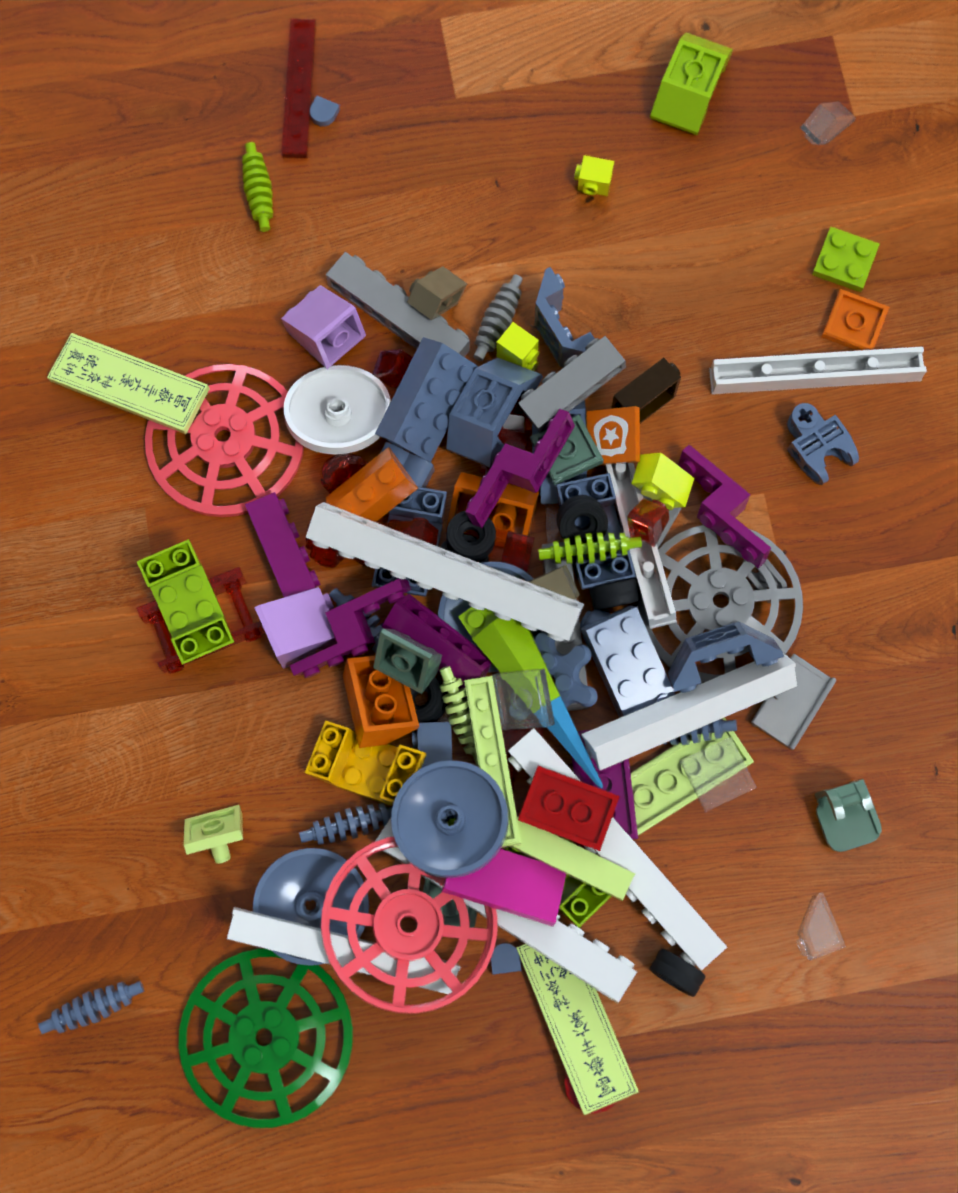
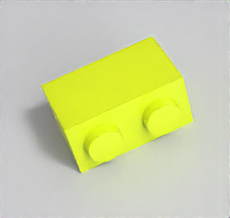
M512 322L497 341L496 358L535 371L539 364L537 361L539 340Z
M662 453L641 454L640 462L637 464L631 484L641 490L642 495L656 501L660 508L673 510V508L686 507L694 477Z

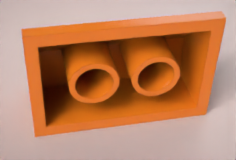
M388 447L326 497V503L377 522L416 491L418 487L391 448Z
M464 472L460 473L454 487L447 527L455 515L466 511L467 504L478 491L483 477ZM507 484L489 515L496 529V546L524 553L539 491L534 493L524 488ZM468 530L464 533L472 535L477 539L479 538L478 533L474 530Z
M376 655L347 658L342 675L359 748L387 745L419 728L410 687L374 669Z

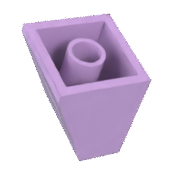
M321 285L314 291L309 292L300 303L290 308L281 318L286 331L326 369L331 367L366 336L356 308Z
M319 587L254 607L283 669L337 644L325 613L334 608L328 593L322 595Z

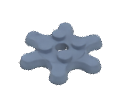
M540 632L536 636L535 642L550 675L555 679V685L566 709L574 703L580 704L583 707L593 706L597 701V692L593 687L584 685L579 678L581 668L591 660L590 648L581 644L575 646L568 654H561L556 649L555 640L548 637L547 632ZM521 696L510 708L513 717L517 720H525L534 712Z

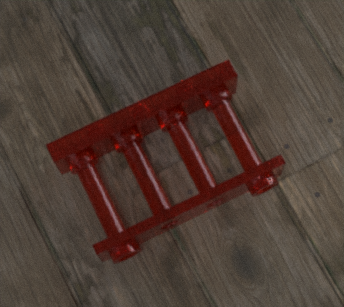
M240 567L208 580L216 596L224 592L230 593L243 628L231 632L234 640L233 643L183 665L178 654L176 655L156 600L136 608L141 620L145 624L150 623L154 626L166 657L165 660L157 662L158 667L163 673L173 674L179 672L188 663L245 640L246 642H253L261 638L262 633H265L261 621L253 623L241 593L242 585L247 582Z

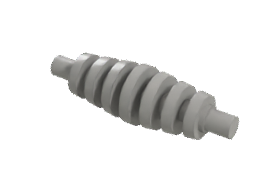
M514 274L510 283H504L500 291L495 295V299L491 301L486 309L485 317L482 318L481 326L478 330L479 336H476L475 345L478 348L473 357L476 360L483 361L487 352H493L498 339L511 325L512 318H514L516 312L515 309L519 303L518 300L522 294L519 289L523 280L521 276Z

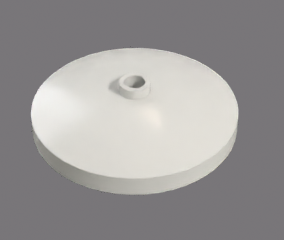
M335 365L328 369L325 367L319 368L302 376L289 389L284 401L285 423L293 438L308 449L334 455L356 452L368 447L380 438L375 432L391 402L390 395L385 385L376 376L363 369L344 365Z

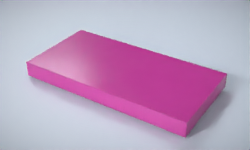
M500 849L498 854L482 869L467 876L445 878L442 892L554 926L566 874L541 861Z

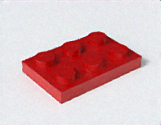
M537 766L518 821L600 851L620 796Z

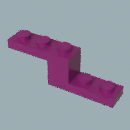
M559 409L556 416L551 418L545 435L535 446L534 453L505 443L501 452L496 454L488 474L483 476L475 496L467 504L465 512L473 525L480 528L484 526L508 483L537 493L575 427L568 411Z
M688 445L682 450L678 466L694 477V480L706 492L711 493L701 503L697 518L705 527L710 528L719 535L725 544L731 545L740 552L747 562L760 568L766 562L771 547L736 519L745 510L751 494L692 446Z
M396 579L325 612L337 644L291 664L290 668L293 676L304 675L305 678H309L319 674V668L328 665L330 668L343 663V657L352 654L355 657L367 652V646L374 644L375 640L365 615L378 611L380 609L379 605L386 601L391 604L405 598L404 593L411 590L408 580Z

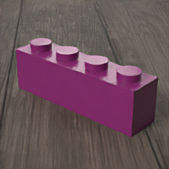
M274 492L245 504L283 596L288 597L319 586L320 582L315 571L309 572L306 566V562H309L310 559L305 547L299 548L295 540L300 537L294 522L289 524L285 515L290 512L284 498L278 500Z
M407 594L405 598L394 604L382 625L384 629H394L440 653L442 658L438 673H440L441 668L450 666L454 677L461 678L463 684L458 687L459 689L465 688L464 680L485 677L493 664L482 650L410 594Z

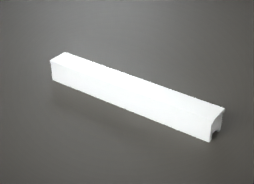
M923 347L715 359L711 368H709L711 393L725 394L922 381L923 376L927 372L922 356L924 349Z
M634 463L605 465L606 472L610 473L616 496L615 505L623 533L628 538L641 536L642 547L630 549V554L649 628L653 629L676 623V611L641 490L631 484L635 473Z
M783 653L784 657L779 658L777 663L770 666L756 665L755 662L744 665L699 684L692 691L680 692L581 734L585 742L586 751L590 759L593 758L596 761L597 768L603 770L796 687V664Z
M234 907L227 939L330 965L323 947L321 929ZM330 931L336 958L341 967H344L356 958L351 949L348 936ZM357 938L363 952L375 944L374 942ZM383 952L371 961L382 972L394 977L396 976L397 959ZM425 958L409 961L407 978L423 977L433 973L435 970ZM456 964L450 970L456 978L461 968L459 964ZM361 968L359 971H357L369 974L364 968ZM441 978L425 986H419L445 994L452 992Z

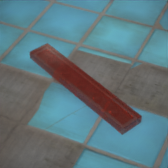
M291 19L282 158L308 159L316 19Z

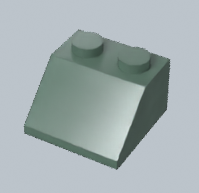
M382 629L373 668L422 694L438 673L442 655L434 649L411 639L408 635L394 629Z

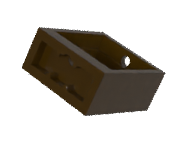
M662 358L616 393L613 397L611 409L639 407L641 424L676 397L681 380L679 369L674 363H669L665 358Z

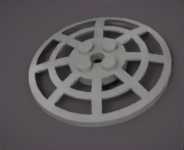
M704 525L692 527L678 533L661 546L658 551L662 565L671 571L667 578L670 594H672V588L678 576L691 584L687 599L673 601L675 611L688 610L695 622V625L687 635L682 631L677 622L668 624L670 630L681 642L673 654L670 655L656 639L652 629L649 628L642 599L638 601V611L660 660L669 668L686 638L701 634L704 630H714L738 621L774 638L783 653L786 654L796 639L801 625L803 596L799 578L792 563L771 540L751 530L771 547V551L783 563L791 578L793 588L777 589L771 572L763 564L757 569L763 575L769 589L753 590L746 577L756 566L745 560L737 571L722 568L720 553L743 557L732 546L718 545L716 533ZM705 532L707 546L692 551L679 562L665 554L681 540L694 534ZM709 555L711 569L701 573L699 576L686 568L693 560ZM723 594L728 598L729 604L724 608H719L714 605L713 597ZM795 599L793 623L788 636L782 642L771 632L778 616L779 600ZM771 600L768 619L765 625H762L751 616L754 602ZM744 646V650L735 654L725 652L716 655L717 658H723L725 673L736 669L735 656L747 653L748 648ZM698 671L701 683L721 676Z

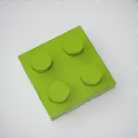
M830 227L812 275L862 292L880 244Z

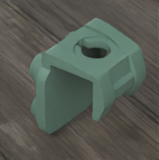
M857 779L848 784L815 793L818 803L816 816L826 843L832 850L844 852L872 843L880 836L882 831L881 823L863 779Z

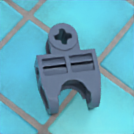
M801 403L794 408L788 418L787 427L796 440L791 442L787 450L801 470L815 483L823 485L829 481L828 473L824 468L826 467L824 457L835 456L840 460H844L849 466L859 462V454L853 439L836 415L824 421L817 409L811 404Z

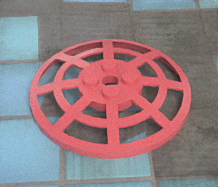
M222 364L201 368L185 375L195 379L212 372L236 371L232 384L219 383L209 385L210 389L207 394L216 391H229L225 404L210 406L206 398L204 399L200 407L201 413L196 417L187 432L190 434L192 447L179 455L175 440V434L179 431L148 420L145 434V453L155 480L163 491L176 503L190 511L206 516L231 517L248 513L245 504L274 492L278 497L296 475L303 458L304 446L295 441V446L279 442V425L274 412L284 408V401L288 393L284 386L260 370L244 365ZM247 373L268 382L282 397L268 403L257 392L243 386ZM240 393L252 398L260 407L249 413L237 407ZM267 416L271 426V439L256 436L253 422ZM153 429L168 431L167 443L172 461L161 470H159L153 453ZM227 430L231 433L229 439L223 442L216 439L218 432ZM254 447L266 449V455L252 470L245 459L251 454ZM276 452L292 457L282 477L265 492L257 477L269 467ZM198 456L209 465L206 478L197 475L185 464ZM237 466L243 475L232 480H217L220 468ZM179 470L190 481L204 487L201 503L180 494L166 479ZM248 484L256 498L236 505H212L215 489H234Z
M394 836L373 842L356 852L334 876L326 893L322 908L321 934L323 947L337 977L353 994L364 1002L394 1013L417 1014L433 1011L449 1005L463 996L479 980L487 968L494 952L497 938V912L495 908L485 906L487 929L470 928L468 910L463 898L442 892L432 899L426 893L419 891L421 875L436 881L442 887L445 878L424 873L412 864L393 865L376 873L367 858L382 850L398 847ZM358 866L367 880L356 892L349 910L332 907L334 897L341 883L349 872ZM409 873L407 889L399 890L392 894L382 881L393 875ZM371 888L374 889L382 901L375 915L358 912L363 898ZM452 899L459 913L460 926L444 925L440 908ZM410 917L415 920L417 927L414 932L406 933L401 929L400 922L403 918ZM330 919L347 922L348 939L356 958L344 967H341L332 946ZM356 924L373 927L376 943L364 952L357 939ZM441 937L457 938L458 943L453 954L444 963L434 949L440 942ZM468 940L485 941L484 950L477 966L469 978L461 984L450 970L462 957ZM383 952L397 959L396 976L394 977L382 972L371 961ZM425 958L435 970L433 973L423 977L407 978L409 961ZM361 968H364L376 979L394 986L393 1002L382 1001L369 995L349 977ZM441 978L452 991L445 997L429 1003L404 1005L406 987L425 986Z

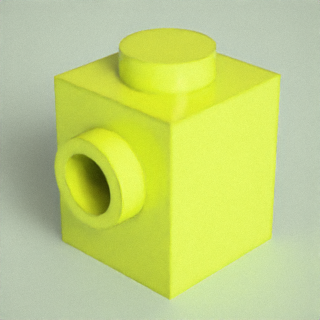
M584 155L582 165L577 164L574 180H578V191H583L587 195L598 194L608 196L614 161Z

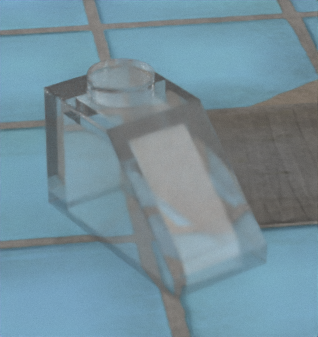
M839 101L820 103L800 128L806 133L804 136L810 143L814 145L828 144L851 125L856 118Z
M823 892L813 895L797 933L799 936L797 940L798 948L802 956H807L808 960L817 959L846 947Z

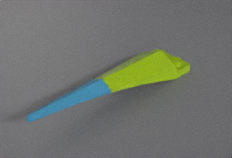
M471 607L459 615V619L472 637V640L599 788H603L599 775L573 724L531 631L521 626L522 622L512 618L510 621L503 620L495 616L494 611L486 608L478 610Z

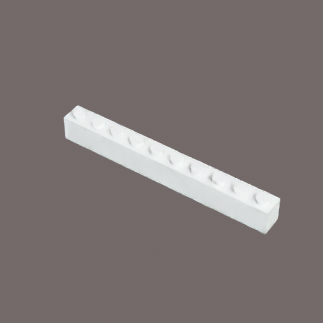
M325 502L315 507L306 534V538L313 540V544L320 548H334L339 550L338 554L349 559L357 557L364 560V564L371 568L380 569L382 567L390 570V574L396 578H410L417 581L416 584L422 588L429 590L432 588L443 591L442 594L445 597L453 600L461 598L468 601L469 606L478 610L489 609L495 612V616L503 620L510 621L512 618L522 622L521 626L528 630L537 631V629L547 632L548 637L557 641L570 640L584 606L581 602Z
M534 728L508 750L511 755L508 761L518 772L522 769L525 770L530 776L527 780L529 785H531L537 766L580 781ZM613 817L600 851L584 845L588 851L635 873L626 895L633 903L638 899L645 907L641 911L652 924L657 921L664 928L661 935L671 946L676 943L684 951L680 955L682 959L693 966L696 965L702 971L727 948Z
M391 818L376 841L393 837ZM398 847L382 850L402 864H411ZM422 876V877H424L425 879L431 880V883H433L434 885H436V886H438L439 888L443 889V887H442L440 884H438L436 881H434V880H432V879H430V878H428V877H426V876ZM464 899L465 905L487 918L485 905ZM496 909L497 926L617 1004L637 971L632 969L635 964L621 955L618 958L613 957L607 953L610 948L595 939L592 943L583 937L585 932L574 924L570 923L567 927L559 922L560 916L558 914L555 925L549 926Z

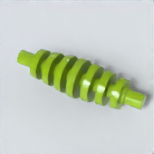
M248 142L245 144L246 154L242 157L243 188L246 193V199L249 202V208L252 211L253 220L259 221L260 231L266 232L270 230L269 220L273 217L272 184L262 154L256 151L254 142Z
M585 533L586 543L582 544L580 535L574 536L575 545H570V539L565 538L564 546H559L557 540L553 542V546H550L551 548L538 549L539 560L552 559L555 560V564H561V557H566V563L572 564V556H577L578 564H584L583 555L587 554L589 564L595 563L594 553L599 554L600 562L606 560L605 552H610L611 559L617 558V550H621V555L625 556L628 555V550L641 548L642 540L641 536L628 538L625 533H619V539H615L614 533H608V540L604 541L603 533H596L597 542H593L592 534Z

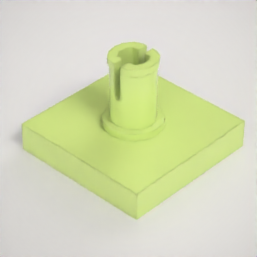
M240 804L185 819L183 845L186 854L211 848L215 863L220 864L227 862L231 858L227 844L243 840V814Z

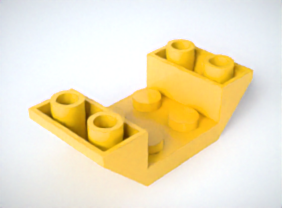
M325 720L305 773L337 788L393 806L402 785L410 776L421 769L426 753L400 744L399 747L387 744L359 748L356 733L353 730Z

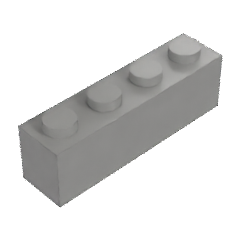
M606 336L600 340L598 338L592 340L585 347V352L579 356L573 355L564 363L565 367L557 373L555 371L551 372L542 380L543 384L536 390L531 388L521 396V401L518 403L520 409L538 432L547 429L549 421L556 416L559 409L571 411L626 368L625 359Z

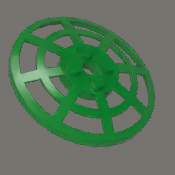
M255 949L227 958L212 968L200 980L191 993L182 1014L178 1047L181 1065L188 1083L197 1097L210 1110L238 1125L252 1128H274L288 1125L307 1117L332 1096L342 1081L350 1062L353 1047V1024L344 994L335 980L319 965L298 964L290 979L277 975L254 976L251 959L258 957L281 958L270 949ZM239 963L242 980L227 988L215 1002L201 995L205 987L218 974L230 966ZM308 970L315 973L327 985L337 1002L338 1008L321 1013L314 998L305 988L300 986ZM271 983L281 985L284 989L276 1003L260 1001L256 984ZM245 988L248 1006L243 1008L237 1015L223 1008L225 1002L232 995ZM295 993L307 1004L313 1016L296 1020L294 1015L287 1009ZM194 1005L209 1013L203 1031L204 1050L188 1055L187 1028ZM218 1018L231 1026L229 1042L213 1047L212 1031L214 1022ZM342 1019L343 1048L337 1069H334L321 1062L326 1043L325 1024ZM316 1027V1046L312 1057L299 1050L298 1047L300 1032ZM263 1028L269 1029L272 1033V1041L267 1046L260 1045L256 1038L259 1030ZM232 1054L238 1064L241 1065L233 1082L222 1072L217 1064V1058ZM291 1060L306 1067L305 1071L295 1081L284 1087L279 1072L280 1069L285 1067ZM207 1062L215 1078L229 1090L221 1106L214 1102L201 1088L193 1074L192 1066ZM252 1072L259 1074L267 1073L272 1091L257 1092L247 1090L244 1086ZM314 1072L330 1080L326 1088L314 1101L294 1113L291 1112L287 1095L301 1088L313 1076ZM239 1096L255 1101L275 1100L280 1117L253 1119L234 1114L232 1110Z

